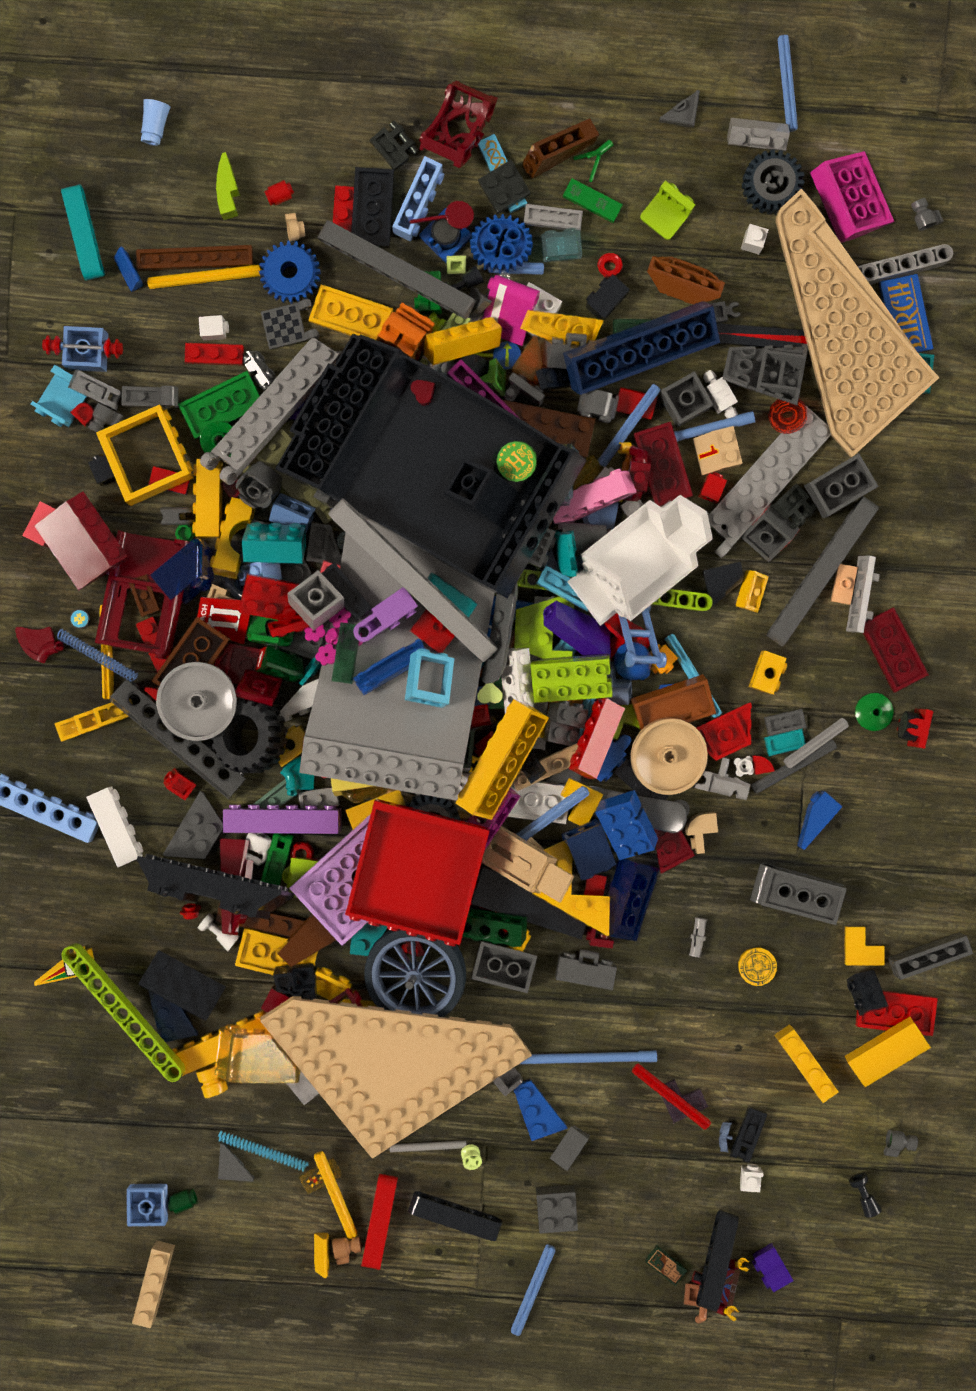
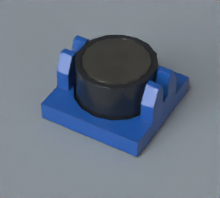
M446 208L439 215H445ZM446 219L433 220L419 234V238L445 263H447V256H454L472 238L471 232L467 228L456 229L451 227Z

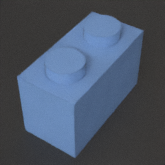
M280 493L273 503L269 521L280 523L281 525H290L292 523L306 525L307 533L316 508Z

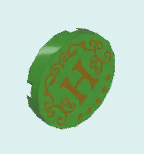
M509 442L498 453V470L503 477L510 481L519 482L526 480L536 469V453L525 442Z

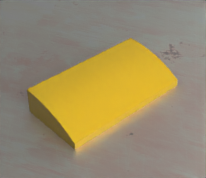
M908 1017L845 1055V1058L862 1084L867 1087L931 1047L912 1018Z

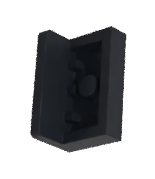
M875 970L856 973L847 979L848 989L853 996L854 1006L860 1016L888 1007Z

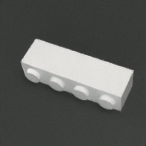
M108 787L87 796L86 798L117 867L136 860L138 856L142 857V845L134 837L136 834L134 827L126 819L128 814L118 801L120 796L117 790L113 789V787Z

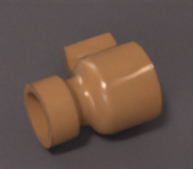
M360 1236L353 1237L351 1240H348L346 1237L332 1239L333 1253L337 1265L349 1263L350 1252H362Z

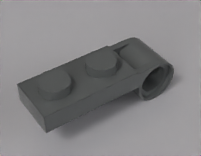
M122 386V406L153 408L160 404L162 408H178L179 388L175 386Z

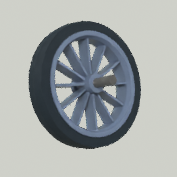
M400 929L399 931L389 930L375 942L366 960L364 971L365 984L371 999L377 1007H382L384 1010L395 1011L397 1009L411 1011L413 1014L422 1015V1013L438 1015V1017H445L461 999L466 983V965L458 946L444 944L445 941L438 939L437 941H430L425 939V936L419 934L418 936H411L406 934V931ZM411 941L412 963L399 943ZM415 941L429 945L421 962H417ZM394 947L405 965L385 955V953ZM430 947H433L442 956L425 966L423 961ZM382 960L401 971H381ZM443 960L447 962L449 971H427ZM382 977H405L387 989L382 980ZM429 977H450V986L447 988ZM406 983L405 987L407 989L401 1001H398L389 993ZM426 984L445 993V996L437 1002ZM413 986L416 1007L402 1003L408 990L412 989ZM419 986L431 1002V1005L420 1007Z

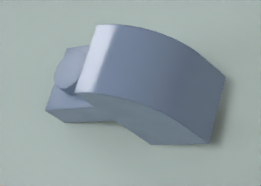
M610 661L611 674H608V677L612 676L613 696L607 699L618 705H629L633 696L632 681L616 679L614 662Z

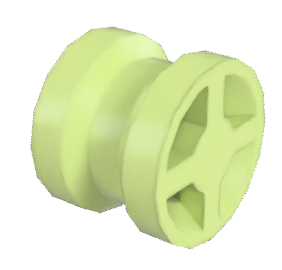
M473 1144L462 1148L461 1157L464 1167L469 1170L480 1167L482 1158L479 1148Z

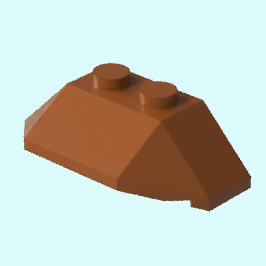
M652 256L647 270L660 293L693 305L702 301L708 302L720 298L725 282L719 280L709 270L675 257Z

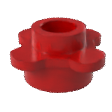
M188 903L182 907L180 914L183 915L184 919H195L199 916L201 906Z

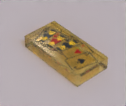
M332 1157L327 1160L334 1178L341 1177L342 1172L334 1158ZM317 1166L299 1176L308 1194L325 1185Z

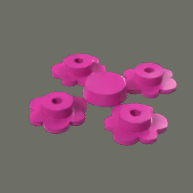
M345 607L329 619L335 628L329 629L327 633L323 629V624L314 631L311 627L304 629L307 641L313 640L318 642L320 638L325 636L326 642L329 643L325 647H319V652L315 655V659L321 662L323 666L336 662L335 656H337L338 652L334 649L333 645H338L342 641L344 649L354 652L363 643L355 638L353 630H349L347 634L342 635L341 631L337 629L342 625L346 626L348 619L351 618V613Z

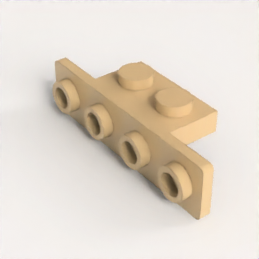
M577 743L539 760L547 773L532 784L569 768L571 757L575 754L578 747ZM521 769L513 782L516 791L532 785Z

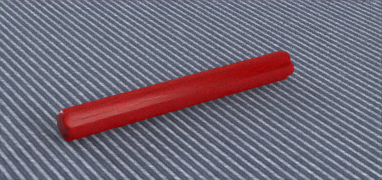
M640 1064L634 1065L632 1068L633 1074L701 1128L706 1130L710 1126L711 1122L707 1117Z

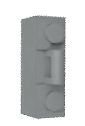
M731 118L727 140L728 145L786 151L790 131L788 124Z

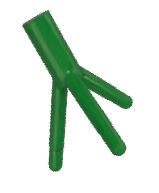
M607 140L594 151L573 157L574 160L597 156L589 182L593 181L601 155L613 146L611 140Z

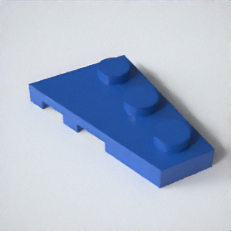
M531 1079L523 1081L514 1089L531 1141L568 1129L567 1125L561 1120L553 1107L550 1106Z

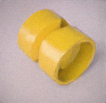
M219 1062L207 1065L196 1071L198 1081L203 1083L201 1089L204 1098H210L228 1090L225 1078L221 1077L223 1071Z

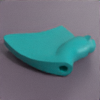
M315 657L305 667V676L299 682L302 686L309 677L315 676L322 666L321 662H318Z
M302 756L290 761L280 772L286 779L288 796H296L297 790L314 789L315 775L300 773Z

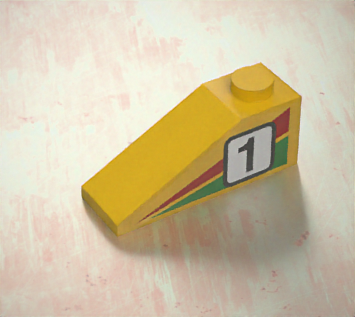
M92 948L85 949L94 959ZM75 950L70 953V956L73 958L77 956ZM62 959L37 979L34 984L37 986L77 976ZM82 964L83 971L89 972L88 965Z

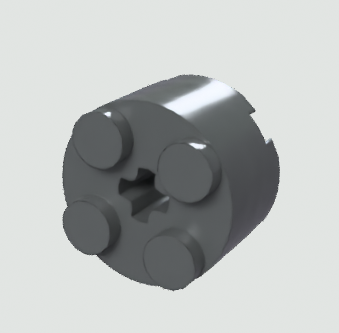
M592 390L591 392L580 395L577 412L580 413L579 416L596 417L598 422L609 424L611 420L615 419L619 396L616 395L612 398V393L601 390Z
M259 461L251 465L236 483V490L238 489L240 493L238 496L246 505L252 508H266L280 492L282 477L271 467Z

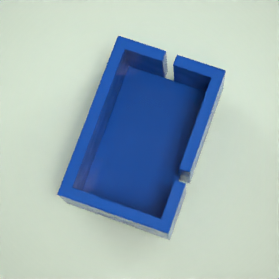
M635 790L601 800L595 811L619 860L633 857L636 852L639 855L653 851L658 841V837L644 808H641L642 804Z

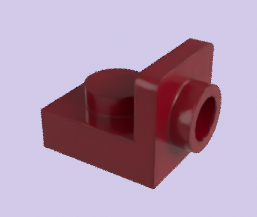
M592 927L590 929L587 928L586 940H589L590 946L613 949L614 940L609 938L610 935L605 936L599 933L598 936H595L596 929Z

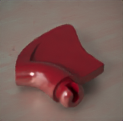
M50 626L39 630L24 627L15 628V633L22 649L29 657L38 662L46 663L50 655L64 649L62 641L56 642Z

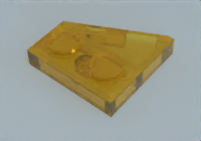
M374 786L342 791V796L352 803H361L364 801L363 799L377 798L388 792L387 788Z

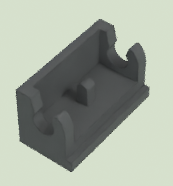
M575 1125L571 1126L550 1159L568 1171L590 1138V1135Z

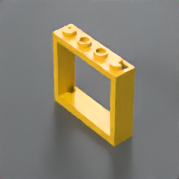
M160 404L96 432L124 500L130 506L194 478L191 473L194 471L193 466L189 460L186 461L184 456L187 454L183 444H179L177 440L179 434L175 426L172 427L169 422L172 418L168 410H164ZM159 417L182 471L133 492L110 438Z

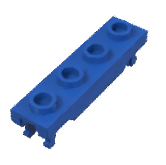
M417 639L414 643L402 647L371 665L364 672L358 673L353 680L362 694L366 695L409 670L410 655L418 649L426 648L421 639Z

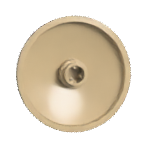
M661 718L646 725L636 736L631 749L632 769L637 779L649 790L664 795L678 794L691 788L702 776L707 764V746L701 733L690 723L678 718Z

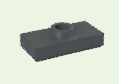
M803 709L764 717L768 736L807 728Z

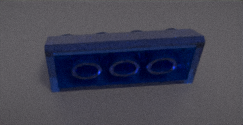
M628 858L619 860L607 895L610 897L609 936L637 941L660 871L659 868Z

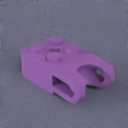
M402 587L372 608L373 614L354 627L353 633L355 638L365 643L387 628L391 631L400 624L398 620L403 617L408 619L414 615L418 605L408 591ZM360 628L368 629L367 637L359 635L358 631Z

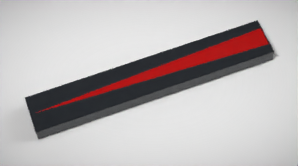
M717 323L720 339L718 344L755 346L760 348L773 345V348H783L784 345L802 347V344H807L803 330Z

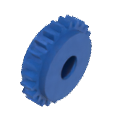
M287 241L285 246L282 242H280V247L278 248L273 245L274 251L272 252L267 250L269 256L262 257L265 263H260V267L263 270H260L259 274L264 276L260 281L261 283H266L263 287L265 290L270 289L268 291L270 296L275 294L274 298L276 301L281 298L282 303H285L286 299H288L290 304H293V299L300 302L301 297L307 299V293L313 295L311 289L318 288L315 282H320V278L316 275L321 274V271L316 269L320 265L318 261H315L317 259L316 255H311L312 251L310 248L305 251L306 247L304 244L299 247L297 241H295L294 245ZM287 267L298 269L297 274L293 278H285L283 276V272Z

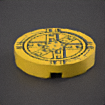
M762 947L747 949L738 961L741 977L747 983L754 986H762L769 983L777 971V963L774 956Z

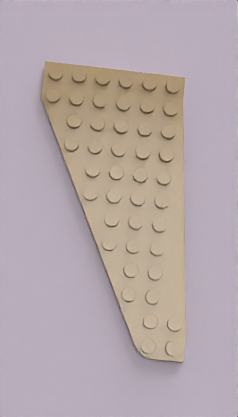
M800 189L779 209L776 216V226L829 430L836 442L850 457H853L938 380L939 377L909 341L825 221L826 219L817 206Z

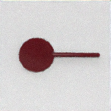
M454 201L447 206L445 215L412 219L409 222L413 224L446 219L451 227L464 229L472 223L474 212L468 203Z

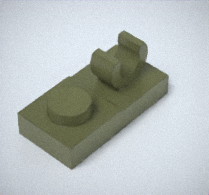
M308 488L302 492L310 505L316 508L315 512L323 524L330 522L332 518L328 513L332 509L313 497L316 491Z

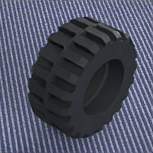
M244 698L237 700L236 712L230 724L220 734L211 738L214 743L212 744L213 751L217 752L215 756L218 760L222 761V765L234 772L261 773L271 769L274 766L273 764H277L281 759L279 756L283 755L286 750L284 745L288 741V738H286L288 730L284 726V717L279 716L281 714L280 711L273 706ZM252 719L258 728V741L255 748L250 753H247L241 743V731L245 723Z

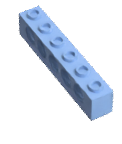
M0 773L1 806L86 843L93 841L99 828L94 813L79 811L80 808L76 805H65L57 797L51 796L49 798L44 795L43 791L35 788L33 790L26 788L27 785L20 781L12 782L8 780V776ZM5 787H8L11 791L9 797L4 794ZM23 794L28 797L27 804H24L21 800ZM40 802L46 805L44 812L39 809ZM58 810L64 813L62 820L57 817ZM76 817L80 818L82 822L80 827L74 824Z

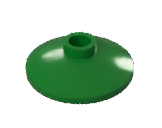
M222 421L208 424L200 436V444L204 453L211 452L219 443L216 441V437H224L233 426Z
M870 693L863 696L856 704L855 717L863 728L870 731H879L890 724L893 718V706L884 695ZM876 708L879 710L877 716L873 714V710Z

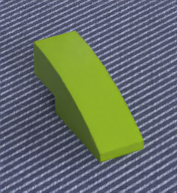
M226 152L222 153L216 183L217 201L223 220L238 216L233 198L240 196Z

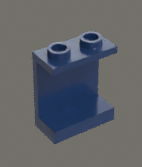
M594 819L561 834L563 841L569 847L577 869L575 873L581 880L590 879L595 874L606 872L616 865L604 829L598 820Z

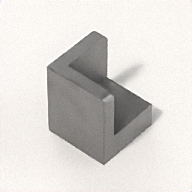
M514 1067L500 1077L498 1076L493 1082L502 1094L506 1096L523 1082V1079Z

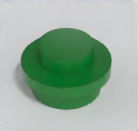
M179 525L175 531V536L177 539L191 542L195 537V533H193L192 526Z

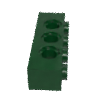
M469 908L466 922L471 926L465 924L462 937L472 938L476 941H490L493 944H507L511 947H521L526 940L527 917Z

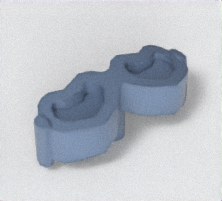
M723 1122L719 1133L721 1152H728L726 1139L732 1140V1136L728 1135L732 1123Z

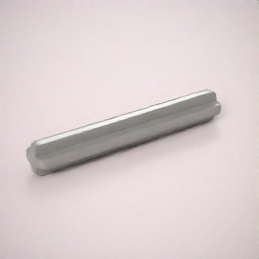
M840 718L784 759L785 765L789 769L797 765L848 728L847 721L844 718Z

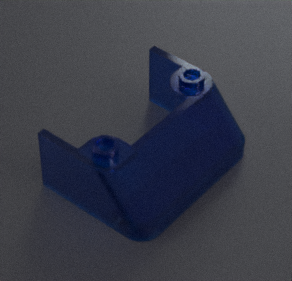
M195 538L150 576L170 600L184 590L182 601L186 605L202 591L206 592L211 588L214 581V573L212 567H210V561L212 556H214V549L207 542Z

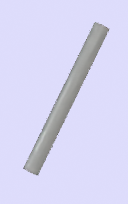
M466 1140L394 1144L390 1147V1152L462 1149L466 1146Z

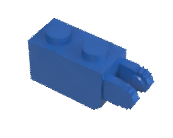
M624 734L615 742H611L598 774V781H607L613 774L611 772L615 766L620 767L626 760L624 758L626 755L624 751L631 743L630 736Z

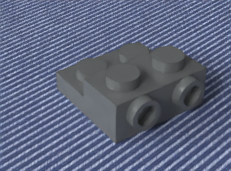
M570 701L550 702L547 714L549 719L545 725L543 740L566 746L578 743L580 729H585L589 710L583 709L584 705L573 703L570 706Z

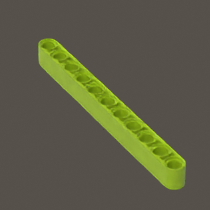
M524 569L517 581L518 587L549 591L536 583L530 585L527 581L530 574L536 576L538 580L541 571ZM670 589L666 592L668 595L667 602L664 603L659 598L651 604L693 611H706L711 608L712 599L704 593ZM681 595H684L687 598V602L685 605H682L679 602V598ZM701 597L705 600L703 608L698 605V600Z

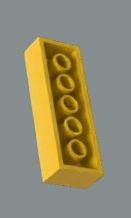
M513 699L512 703L508 705L503 719L498 723L493 737L489 739L484 753L479 757L475 769L468 776V781L458 794V800L455 803L472 815L492 820L549 717L535 708Z

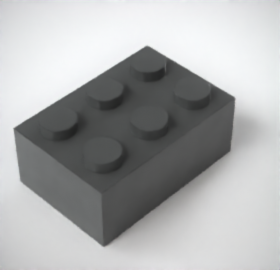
M859 453L804 485L823 519L879 487Z

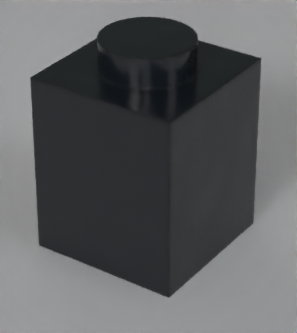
M96 455L92 458V461L88 462L97 484L104 486L116 480L106 455Z

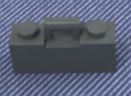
M567 333L565 342L563 341L564 339L552 337V340H545L541 363L551 368L567 369L563 353L588 344L586 343V334ZM572 341H576V342H579V345L571 344V343H572Z
M580 949L579 957H575V954L570 952H564V955L559 954L555 978L560 981L613 990L617 967L613 964V961L608 959H602L599 962V952ZM583 957L594 960L593 962L583 961Z

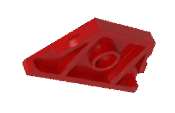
M751 702L695 727L703 736L707 746V753L711 758L717 761L751 745Z

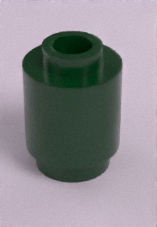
M185 1189L170 1195V1200H168L169 1210L171 1212L174 1211L175 1214L191 1209L194 1205L198 1204L194 1189Z

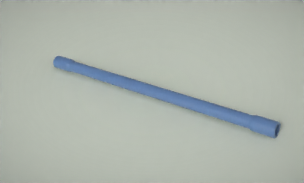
M657 1051L532 1054L531 1057L520 1064L657 1062Z

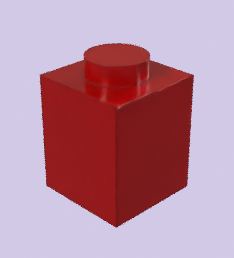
M709 473L705 478L698 497L716 504L719 502L727 480L723 479L724 476L719 473Z

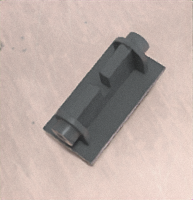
M247 351L248 355L243 357V363L251 374L256 371L258 372L253 378L260 389L263 388L265 391L269 384L276 379L275 373L272 369L268 368L260 352Z

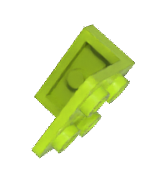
M666 180L660 186L658 194L641 213L640 219L665 240H670L692 213L695 204L691 197L680 193L676 185L668 183Z

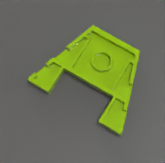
M556 597L516 609L514 648H529L531 655L542 659L572 657L573 651L553 650V632L544 626L543 612L547 606L555 601L575 609V604L562 597Z

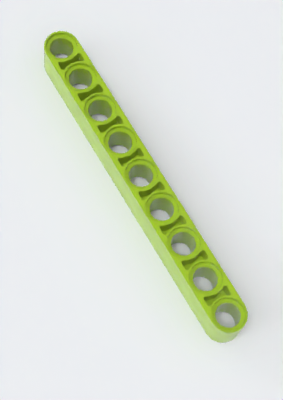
M73 943L64 948L61 955L68 967L159 1072L170 1082L178 1081L185 1072V1065L80 944ZM70 949L75 950L76 958L70 956ZM82 964L88 965L89 972L83 971ZM95 979L101 980L102 987L95 985ZM108 993L114 995V1002L108 1000ZM120 1008L126 1009L128 1016L121 1015ZM133 1023H138L141 1030L136 1031L133 1028ZM145 1038H151L153 1045L146 1044ZM158 1053H164L166 1060H161L158 1057ZM171 1067L177 1068L179 1074H173L171 1072Z

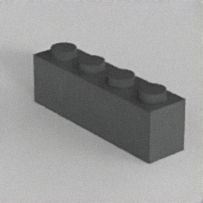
M958 932L888 957L894 976L902 980L972 955L973 951L968 937Z

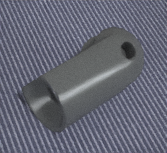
M190 507L160 508L163 515L161 525H189L195 521V519H186V513L193 512V509Z

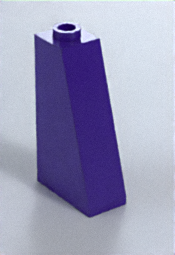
M558 601L553 602L544 609V626L583 656L610 654L611 658L610 630L604 625L605 623L600 626L596 619Z

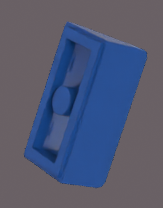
M122 246L119 247L114 260L130 291L133 292L143 287L144 284L127 251Z

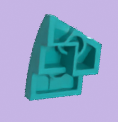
M560 529L553 530L556 531L554 537L557 538L555 550L559 572L562 575L574 577L578 573L575 558L577 548L574 530L561 532Z

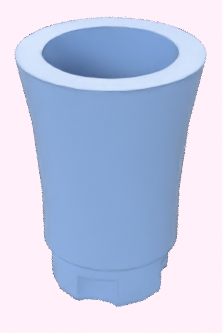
M152 99L143 100L142 142L153 146L160 145L166 119L171 108L168 104Z

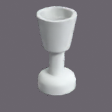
M209 913L200 923L198 929L205 931L208 928L217 935L216 939L228 952L240 936L223 934L222 929L213 923L214 916Z

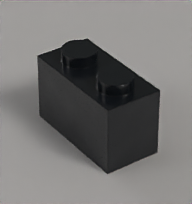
M613 274L610 278L605 277L599 284L600 289L597 292L592 291L586 298L588 301L586 308L598 319L604 321L630 291Z

